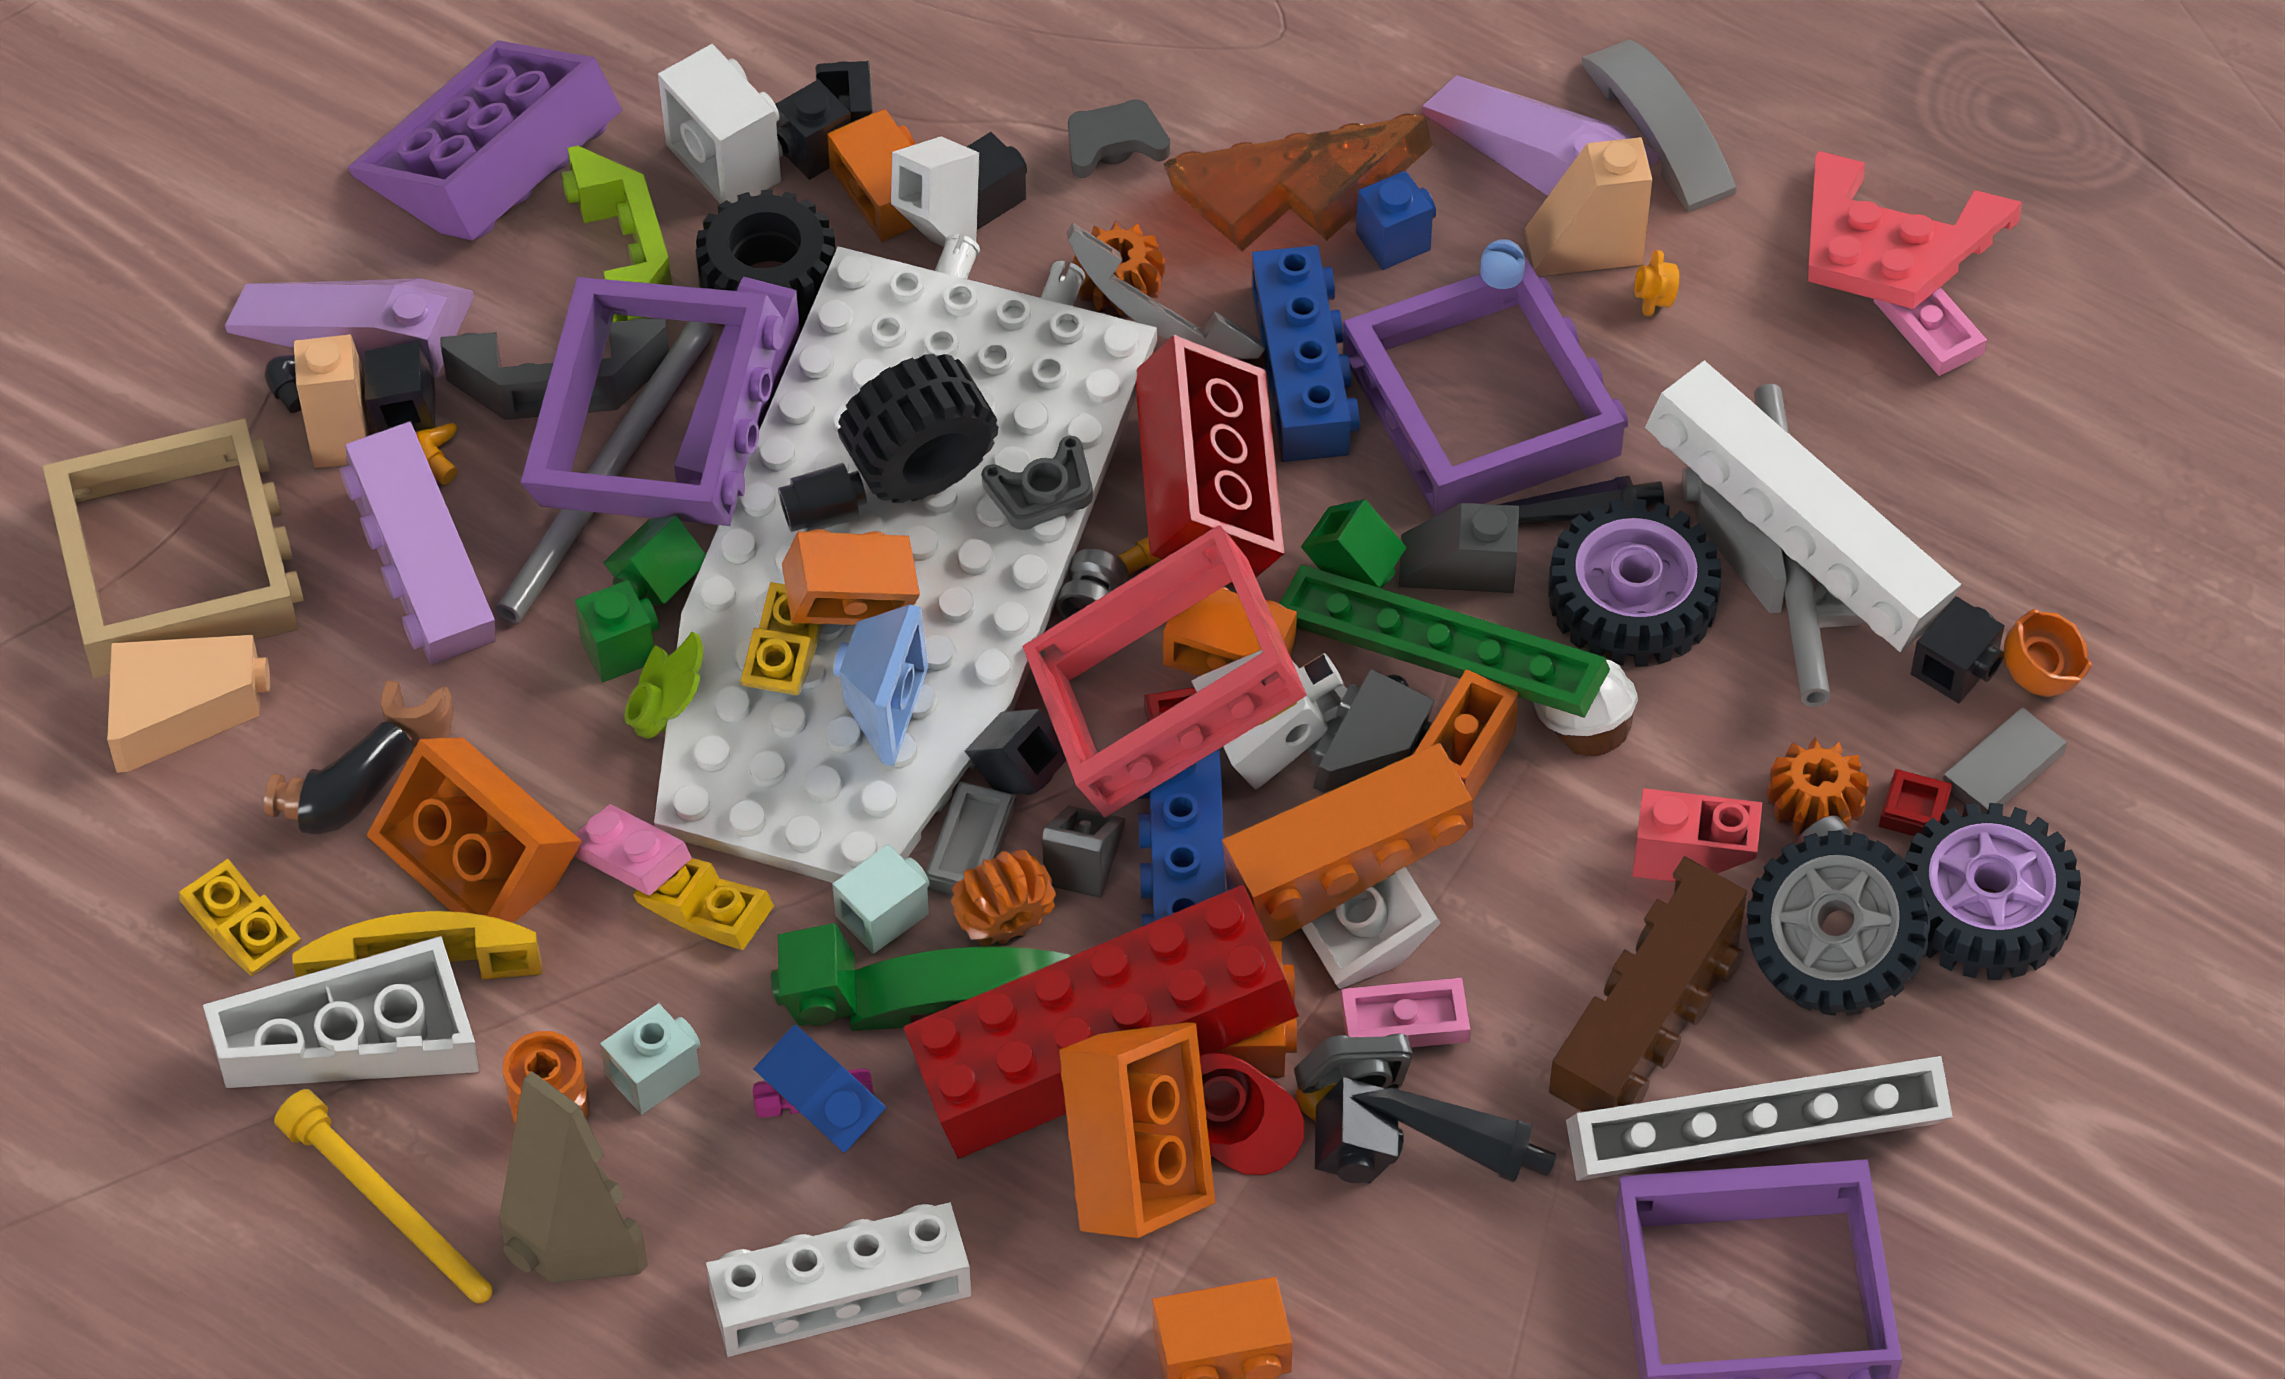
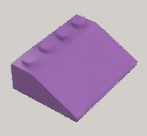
M497 40L348 166V169L353 177L440 234L473 241L489 233L494 228L495 221L512 206L527 200L531 196L533 188L545 177L565 167L569 162L568 147L577 145L581 147L587 141L599 137L606 130L607 124L622 111V108L595 57Z

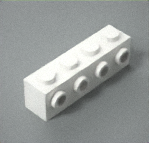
M951 1202L937 1206L929 1204L916 1205L900 1215L876 1221L869 1219L856 1220L846 1224L840 1230L816 1236L807 1234L795 1235L787 1238L779 1245L755 1251L746 1249L734 1250L726 1253L719 1260L706 1262L710 1294L727 1357L971 1296L970 1266Z

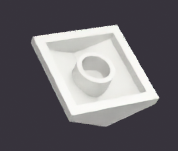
M1405 866L1385 880L1367 888L1366 891L1302 927V930L1339 989L1400 966L1441 924Z

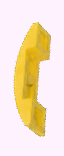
M410 912L369 919L328 933L292 953V963L297 978L441 936L449 962L478 960L482 980L542 974V963L536 932L499 918L464 912Z

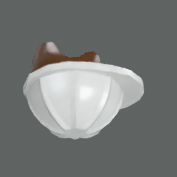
M1606 660L1610 671L1585 718L1533 702L1539 719L1547 728L1553 730L1576 754L1597 756L1608 753L1619 747L1627 739L1631 729L1633 711L1638 702L1637 692L1634 683L1626 677L1621 667L1611 660Z

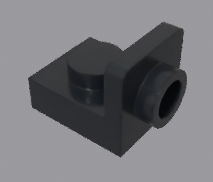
M840 61L836 63H822L815 66L816 80L819 79L850 111L851 123L873 114L869 61Z

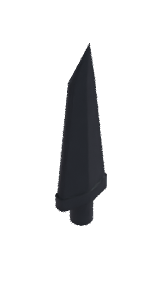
M1630 476L1615 477L1613 480L1497 505L1519 506L1518 524L1572 521L1578 515L1587 519L1588 509L1599 504L1604 512L1608 514L1610 501L1623 500L1625 510H1632L1634 499L1646 500V506L1657 505V502L1664 504V491L1661 481L1633 485Z
M1395 1088L1350 1095L1498 1173L1499 1177L1511 1182L1517 1179L1521 1166L1548 1176L1553 1168L1556 1153L1529 1143L1532 1125L1521 1120L1513 1121Z

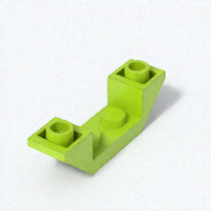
M578 145L568 147L570 170L561 172L567 203L578 202L583 223L618 216L623 236L633 234L635 241L633 244H628L631 265L603 271L604 279L672 285L668 253L644 174ZM614 314L612 322L629 321L635 318H652Z

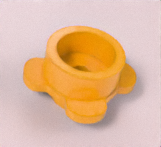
M1654 250L1649 264L1640 265L1635 275L1634 293L1637 298L1643 299L1642 313L1644 316H1652L1655 306L1671 307L1678 293V266L1673 263L1663 262L1664 253L1661 250Z

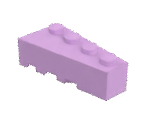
M411 421L345 444L347 466L339 469L341 478L350 500L355 501L362 516L360 521L367 542L372 550L377 549L384 564L381 567V572L388 592L393 600L399 598L407 615L402 617V622L412 648L415 650L422 647L430 665L496 642L495 619Z

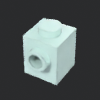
M889 844L832 883L835 916L872 954H875L929 915L927 888L930 883L925 871L914 859L908 857L904 860Z
M660 1003L600 1043L605 1075L641 1115L700 1075L697 1049L701 1045L697 1034L684 1018L678 1017L674 1020Z

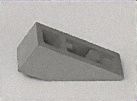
M1683 468V497L1685 502H1694L1697 524L1699 523L1707 531L1706 536L1713 540L1719 552L1769 613H1781L1786 585V573L1781 547L1755 524L1749 522L1738 509L1713 487L1702 481L1696 472L1691 468Z

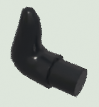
M281 355L272 358L266 365L264 374L268 387L274 397L280 399L290 413L302 410L296 378L294 377L296 375L295 355Z

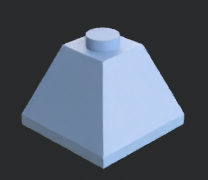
M910 604L858 621L850 643L842 642L840 644L834 662V676L840 677L843 700L882 764L890 766L895 765L928 670L921 607Z

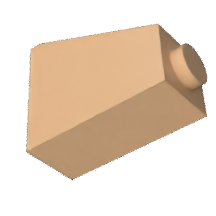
M1642 137L1587 143L1525 227L1524 235L1531 265L1538 277L1643 265L1652 176Z
M349 334L295 340L296 386L314 469L347 465L345 444L369 436L364 370L353 338Z
M253 635L112 643L107 741L117 773L130 772L259 716L260 693L270 691V670L268 658H258Z

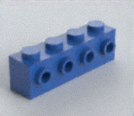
M1318 245L1252 252L1251 289L1260 340L1265 348L1263 357L1282 462L1347 456L1350 452V432H1359L1360 420L1356 398L1347 399L1345 388L1351 387L1348 354H1338L1337 344L1343 343L1340 310L1330 311L1328 301L1335 299L1332 267H1322Z
M1219 748L1138 798L1150 799V813H1138L1139 849L1151 848V863H1140L1141 899H1153V914H1141L1142 926L1226 892L1222 839L1224 837Z

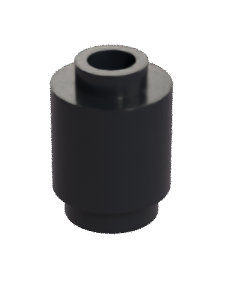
M844 463L790 478L789 485L778 488L780 503L790 532L804 529L805 532L825 529L859 519L858 506L867 504L866 492L859 472L848 473Z

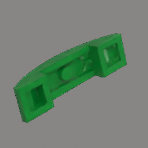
M966 947L915 953L855 970L856 1015L850 1016L851 1031L903 1028V1026L911 1023V1015L934 1014L1073 955L1017 947Z

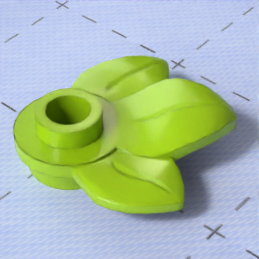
M691 631L685 641L670 656L664 649L656 645L652 648L641 672L639 683L632 691L625 707V722L627 725L634 727L636 735L645 739H651L659 732L666 731L667 720L678 717L693 699L700 682L698 672L704 656L699 634Z

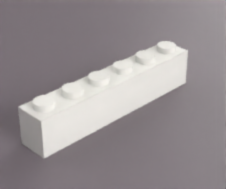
M1705 360L1661 393L1645 428L1657 438L1661 445L1671 450L1696 472L1702 481L1713 487L1738 509L1749 522L1755 524L1780 546L1791 559L1797 561L1821 582L1834 597L1846 604L1876 634L1883 637L1899 652H1902L1920 637L1953 600L1961 583Z
M1938 1056L1581 1112L1568 1118L1566 1124L1576 1181L1935 1125L1953 1116L1942 1057Z

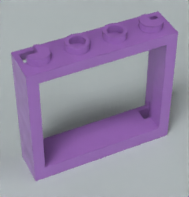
M1525 258L1524 278L1515 287L1509 289L1493 288L1486 284L1479 274L1344 320L1342 354H1348L1350 368L1434 517L1460 503L1484 504L1621 456L1624 428L1628 427L1625 409L1619 399H1611L1603 385V376L1598 363L1593 357L1587 358L1579 346L1578 334L1572 320L1568 316H1561L1555 306L1554 295L1549 282L1543 276L1538 278L1527 258ZM1519 304L1587 419L1452 466L1386 350Z
M577 277L521 479V484L539 506L646 518L677 515L680 521L730 526L737 498L745 494L744 471L748 456L753 454L757 448L759 439L757 421L762 402H766L771 394V367L775 352L780 350L784 343L780 335L784 319L768 295ZM614 314L742 326L700 485L571 472Z
M1868 1159L1619 1177L1615 1207L1640 1379H1898L1902 1356ZM1847 1213L1870 1350L1661 1365L1641 1227Z

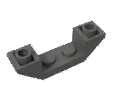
M635 318L629 321L611 323V358H603L601 360L588 412L618 410L650 380L669 352L665 319ZM496 332L482 334L465 333L458 336L440 337L445 375L449 383L504 420L539 417L553 363H525L519 366L502 367Z

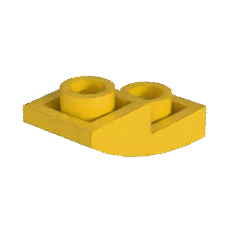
M774 582L769 584L759 628H753L740 682L742 686L799 696L809 672L823 624L791 623L785 584Z
M228 858L179 891V901L226 954L251 977L301 943V938L264 894L259 897Z
M694 858L687 862L650 896L639 890H636L633 894L639 904L668 921L707 939L740 950L745 949L774 907L766 890L720 879L712 863Z

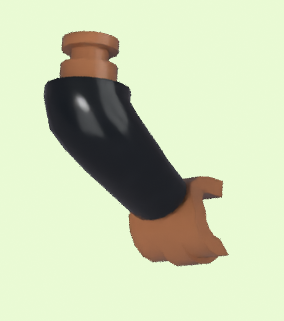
M386 680L381 696V708L385 722L377 725L365 738L333 763L321 770L311 769L306 778L292 777L288 783L284 775L272 774L265 791L264 811L266 816L278 817L280 812L283 811L286 819L298 821L299 829L302 833L323 834L339 830L357 817L410 757L419 739L449 738L454 707L448 687L443 686L436 690L419 706L404 707L399 682Z

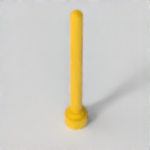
M310 1089L300 1090L290 1096L277 1111L274 1124L292 1142H302L305 1146L313 1144L470 1300L479 1304L487 1302L492 1296L491 1284L330 1127L332 1120L328 1116V1107Z

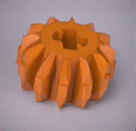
M1116 220L1108 231L1093 226L1090 234L1121 254L1122 261L1114 275L1147 296L1158 298V293L1161 290V281L1165 274V258L1162 257V252L1159 251V244L1156 241L1155 235L1143 236L1139 224L1134 225L1128 230L1121 229ZM1076 255L1073 256L1071 263L1079 266L1086 275L1085 281L1078 292L1081 301L1093 300L1098 313L1108 306L1115 307L1121 317L1123 311L1096 286Z
M1814 737L1809 743L1808 750L1792 742L1789 749L1786 750L1785 757H1776L1775 762L1771 766V781L1768 782L1766 795L1768 803L1775 806L1774 815L1776 816V822L1793 821L1792 829L1795 836H1797L1815 822L1833 815L1838 816L1848 828L1850 820L1859 821L1860 816L1864 813L1866 803L1864 797L1867 796L1869 788L1867 774L1860 772L1861 763L1859 762V755L1842 757L1843 749L1840 741L1830 749L1821 748L1817 738Z
M1016 850L1011 854L1007 851H1001L995 858L990 860L983 859L982 863L976 868L966 870L964 872V879L956 882L952 887L954 896L951 899V903L955 909L954 915L962 930H966L970 939L977 940L981 946L991 945L996 941L1000 944H1006L1012 937L1017 935L1024 937L1025 931L1031 927L1041 925L1043 922L1042 917L1051 913L1054 909L1053 899L1056 896V892L1051 885L1053 881L1045 866H1041L1036 856H1030L1026 850Z

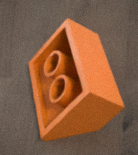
M464 737L419 739L366 835L451 912L480 914L512 923L555 890L582 843L575 834Z
M1179 1023L1102 1033L1059 1050L1080 1231L1140 1238L1216 1203L1196 1023Z

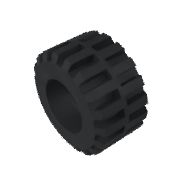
M761 190V195L751 196L749 192L737 195V202L724 201L717 206L718 215L709 213L703 221L704 230H698L697 249L695 250L700 288L737 291L742 278L747 277L796 290L801 333L836 252L834 231L829 226V219L824 212L816 213V205L807 199L797 202L796 194L786 191L782 196L773 195V190ZM766 261L784 263L772 268L751 267L754 264Z
M925 354L916 359L912 357L880 372L874 379L865 383L860 388L858 394L851 397L846 404L847 410L840 415L838 421L840 425L838 429L839 438L872 494H876L877 498L882 501L891 500L892 503L921 500L932 494H938L951 485L958 483L984 460L983 456L991 451L995 444L993 439L998 435L999 429L996 424L998 420L965 365L959 359L954 360L951 355L947 354L937 357L935 354Z

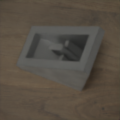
M1068 805L1045 826L1042 838L1043 865L1053 881L1052 887L1101 898L1124 829L1125 818L1113 815L1104 818L1100 812Z

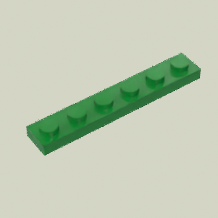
M1303 564L1298 568L1279 603L1287 609L1297 611L1296 628L1459 679L1467 669L1519 692V698L1583 718L1586 717L1610 671L1606 658Z

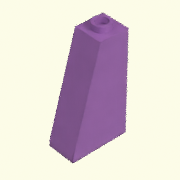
M743 277L737 291L767 294L784 319L780 333L784 343L782 348L775 352L771 367V394L766 402H762L757 421L760 430L800 336L796 290ZM725 324L674 464L676 483L700 485L742 326Z

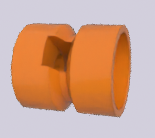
M536 1031L524 1035L515 1041L503 1058L502 1068L510 1114L514 1125L517 1118L523 1079L531 1071L578 1104L587 1120L590 1100L585 1082L583 1059L578 1046L567 1036L554 1031Z

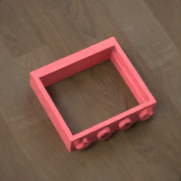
M1221 525L1213 528L1023 645L1075 784L1104 818L1307 696L1247 557ZM1230 582H1233L1263 652L1110 746L1097 752L1070 680ZM1044 650L1046 657H1043L1039 652Z

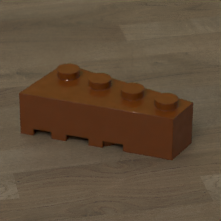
M1686 856L1683 857L1673 873V878L1676 879L1674 895L1667 904L1658 898L1656 899L1644 918L1646 925L1637 941L1636 954L1634 955L1624 949L1612 967V972L1604 988V995L1608 998L1604 1001L1597 996L1593 997L1553 1059L1549 1085L1550 1094L1582 1112L1642 1102L1650 1084L1647 1078L1656 1066L1664 1069L1669 1065L1681 1043V1036L1679 1034L1688 1022L1697 1025L1701 1021L1712 1001L1713 993H1711L1713 987L1719 979L1728 982L1742 961L1744 950L1738 948L1747 896L1746 889Z

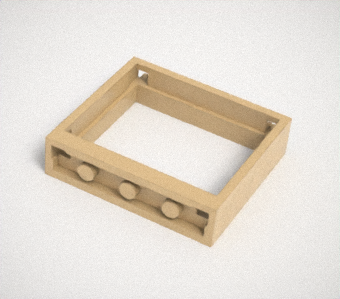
M245 418L42 465L83 644L93 678L110 674L112 643L253 635L254 640L298 629L293 603L304 601L297 571L285 573L283 561L293 559L285 526L273 528L271 517L281 515L274 482L262 484L260 473L270 471L262 438L251 440ZM239 465L270 586L105 625L77 503Z

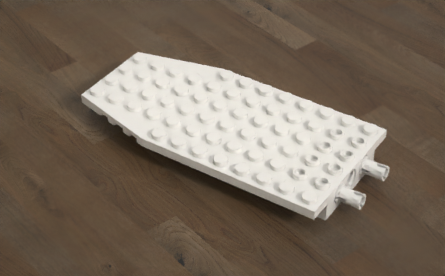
M951 234L946 238L945 247L935 271L838 246L760 427L757 448L753 454L748 456L744 471L745 494L737 498L731 525L718 526L681 613L677 649L692 631L699 634L701 638L704 656L698 672L700 682L693 699L678 717L667 720L654 819L655 827L687 843L831 883L837 881L887 844L904 860L907 859L921 840V832L936 812L940 813L953 796L952 789L968 767L973 769L975 766L964 751L1000 712L1014 711L1031 668L1023 645L1044 633L1136 397L1137 368L1152 355L1157 343L1156 327L1074 307L1073 304L1086 277L1085 272L1074 263H1070L1066 276H1063L1062 273L1066 265L1065 261L1054 262L1042 295L1039 298L968 280L967 278L974 261L980 253V247L973 239L964 236L959 250L956 247L960 234ZM925 354H935L936 357L947 354L951 355L954 360L959 359L965 365L998 420L996 422L999 427L998 435L993 439L995 444L991 451L983 456L984 460L975 469L971 470L965 478L938 494H932L914 502L908 500L904 503H892L891 500L882 501L878 499L876 494H872L839 438L838 429L840 425L838 421L840 415L847 410L846 404L851 397L858 394L860 388L865 383L874 379L880 372L899 364L901 361L912 357L916 359ZM1070 435L1078 437L1082 443L1093 486L1092 502L1084 509L1074 510L1037 524L1030 529L1021 530L1013 527L983 489L981 473L984 467L994 464L1011 472H1023L1024 468L1033 460L1039 458L1053 459L1062 438ZM840 463L845 464L848 473L859 472L866 492L867 504L858 506L859 519L823 530L830 531L831 533L850 534L878 531L886 535L909 536L920 596L915 606L921 607L928 670L894 766L882 764L843 700L840 677L834 676V662L837 650L842 642L850 643L856 625L823 624L816 651L799 696L742 686L740 682L753 628H759L769 584L770 582L785 584L782 562L797 532H805L804 529L790 532L780 503L778 488L789 485L790 478Z

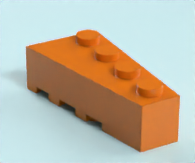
M1438 743L1222 839L1227 891L1244 884L1268 940L1279 941L1366 891L1367 888L1385 880L1404 866L1407 867L1436 849L1451 845L1461 839L1467 831L1473 829V799L1441 743Z

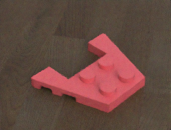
M1818 151L1815 158L1808 282L1914 309L1956 275L1959 263L1972 253L1980 255L1993 244V236L2003 227L2011 230L2017 225L2021 219L2022 202L1974 190L1956 224L1950 225L1931 220L1925 215H1911L1879 207L1870 201L1853 200L1864 180L1865 162Z

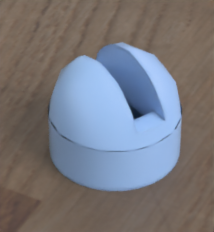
M1499 239L1489 243L1482 253L1480 262V275L1483 281L1493 288L1509 289L1515 287L1523 280L1525 257L1519 245L1509 239Z

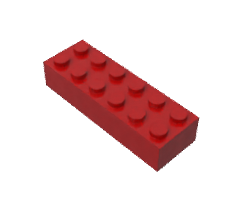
M1243 884L903 1026L940 1124L957 1159H960L1066 1114L1064 1087L1061 1078L1060 1049L1102 1033L1179 1023H1196L1199 1055L1216 1052L1299 1017L1285 976Z

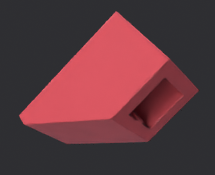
M1643 788L1632 877L1676 882V879L1673 878V873L1684 856L1717 874L1756 859L1762 802Z

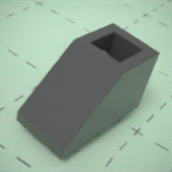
M1370 669L1361 687L1353 683L1348 687L1336 715L1344 718L1336 735L1325 732L1313 754L1310 763L1319 767L1313 788L1326 793L1409 757L1428 722L1434 699Z

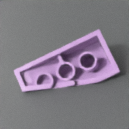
M1458 75L1422 106V114L1547 196H1549L1587 143L1635 138L1616 125ZM1644 144L1649 168H1651L1659 160V155L1655 150Z
M421 278L245 284L225 324L227 333L294 348L295 340L351 334L363 365H365V351L420 341L436 380L443 365L440 337L457 335L474 295L473 290Z

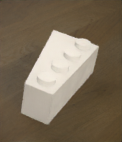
M441 936L203 1005L210 1036L226 1088L479 1072L475 1040Z

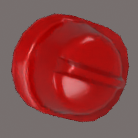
M1205 1053L1200 1055L1210 1155L1225 1166L1242 1174L1266 1175L1284 1168L1296 1157L1304 1140V1118L1298 1102L1282 1086L1240 1058L1227 1053Z

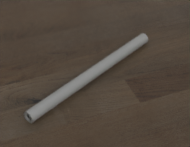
M688 322L587 471L588 474L617 477L620 475L713 337L714 331L708 323ZM561 509L496 605V612L501 618L512 624L521 622L594 512Z
M1765 384L1758 387L1754 392L1755 405L1789 433L1782 389L1775 384ZM1781 548L1786 573L1784 593L1800 697L1804 705L1819 707L1830 700V690L1812 577L1797 561L1791 559Z

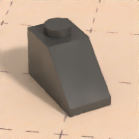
M1460 503L1402 533L1401 541L1407 548L1400 557L1399 587L1514 593L1518 550L1519 506Z

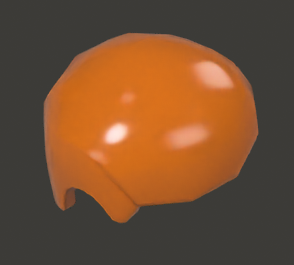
M2032 609L2014 623L2004 641V663L2014 681L2032 694L2050 697L2068 692L2081 682L2092 666L2091 661L2087 659V644L2077 626L2058 613L2040 612L2037 609Z

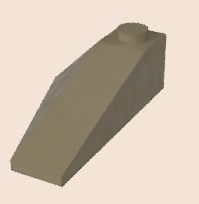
M532 1071L523 1079L499 1215L505 1255L520 1270L526 1273L535 1270L551 1283L640 1274L648 1266L643 1234L635 1220L627 1217L623 1221L616 1207L624 1198V1195L618 1183L608 1179L602 1169L596 1164L604 1154L580 1106Z

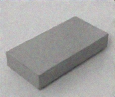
M2022 707L1944 774L1943 781L1953 784L1951 794L1962 803H1978L1981 814H1987L1990 803H1999L2004 806L2065 753L2067 742Z
M959 781L925 872L930 883L927 889L953 895L952 887L956 882L964 879V872L966 870L974 869L982 863L983 859L990 860L1000 853L1016 809V795Z

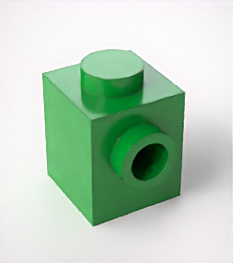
M1366 499L1328 507L1301 546L1303 551L1320 570L1378 588L1384 587L1395 574L1394 566L1407 548Z
M677 515L648 519L603 564L614 577L613 585L629 580L639 600L647 597L652 605L665 604L700 570L706 554Z
M629 580L575 599L580 639L601 682L604 683L643 668L654 647L652 632L659 630L658 619L650 600L647 597L639 600Z
M836 923L778 934V969L771 972L772 992L779 1006L785 1005L798 1026L807 1024L814 1026L826 1025L837 1018L856 1015L855 953Z

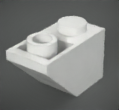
M942 136L892 152L891 204L929 241L945 247L946 238L951 234H960L956 247L959 250L964 236L970 237L976 242L979 152Z

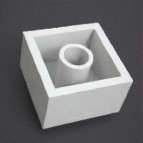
M710 44L658 73L666 146L720 204L726 200L731 203L737 202V195L749 192L751 196H757L761 193V190H767L781 182L779 158L783 155L777 138L776 122L779 121L778 109L767 93H758L748 82L744 70L735 59L727 60L713 44Z

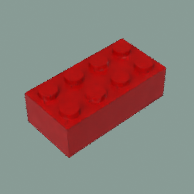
M1173 335L1137 368L1135 384L1150 555L1163 560L1213 528L1221 525L1247 557L1252 571L1257 578L1285 554L1266 370Z

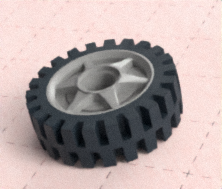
M1841 830L1828 831V835L1820 837L1817 833L1804 836V842L1796 846L1791 842L1781 849L1782 855L1776 860L1771 858L1763 867L1765 873L1761 879L1756 878L1751 889L1753 896L1747 905L1748 925L1746 927L1753 955L1769 982L1788 1000L1791 999L1800 1007L1810 1011L1812 1009L1819 1010L1822 1014L1836 1016V1012H1845L1847 1015L1860 1014V1009L1871 1007L1873 1010L1884 1005V1000L1889 996L1893 995L1896 997L1905 989L1904 984L1909 978L1913 979L1920 969L1919 962L1926 955L1928 933H1930V919L1923 890L1907 863L1898 854L1896 855L1889 846L1879 840L1876 842L1872 841L1866 835L1853 832L1852 835H1845ZM1843 910L1854 915L1853 925L1845 934L1831 936L1823 932L1824 920L1832 912Z

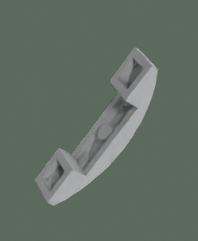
M1628 39L1582 57L1583 67L1608 101L1616 97L1619 99L1663 161L1661 176L1688 213L1736 194V185L1731 172L1707 124L1682 86L1651 52L1637 42Z
M1074 223L1067 230L1069 243L1077 259L1096 286L1118 308L1136 322L1156 327L1159 336L1169 340L1173 335L1239 359L1259 358L1265 350L1259 338L1215 311L1203 329L1197 327L1115 276L1114 272L1122 261L1119 251Z

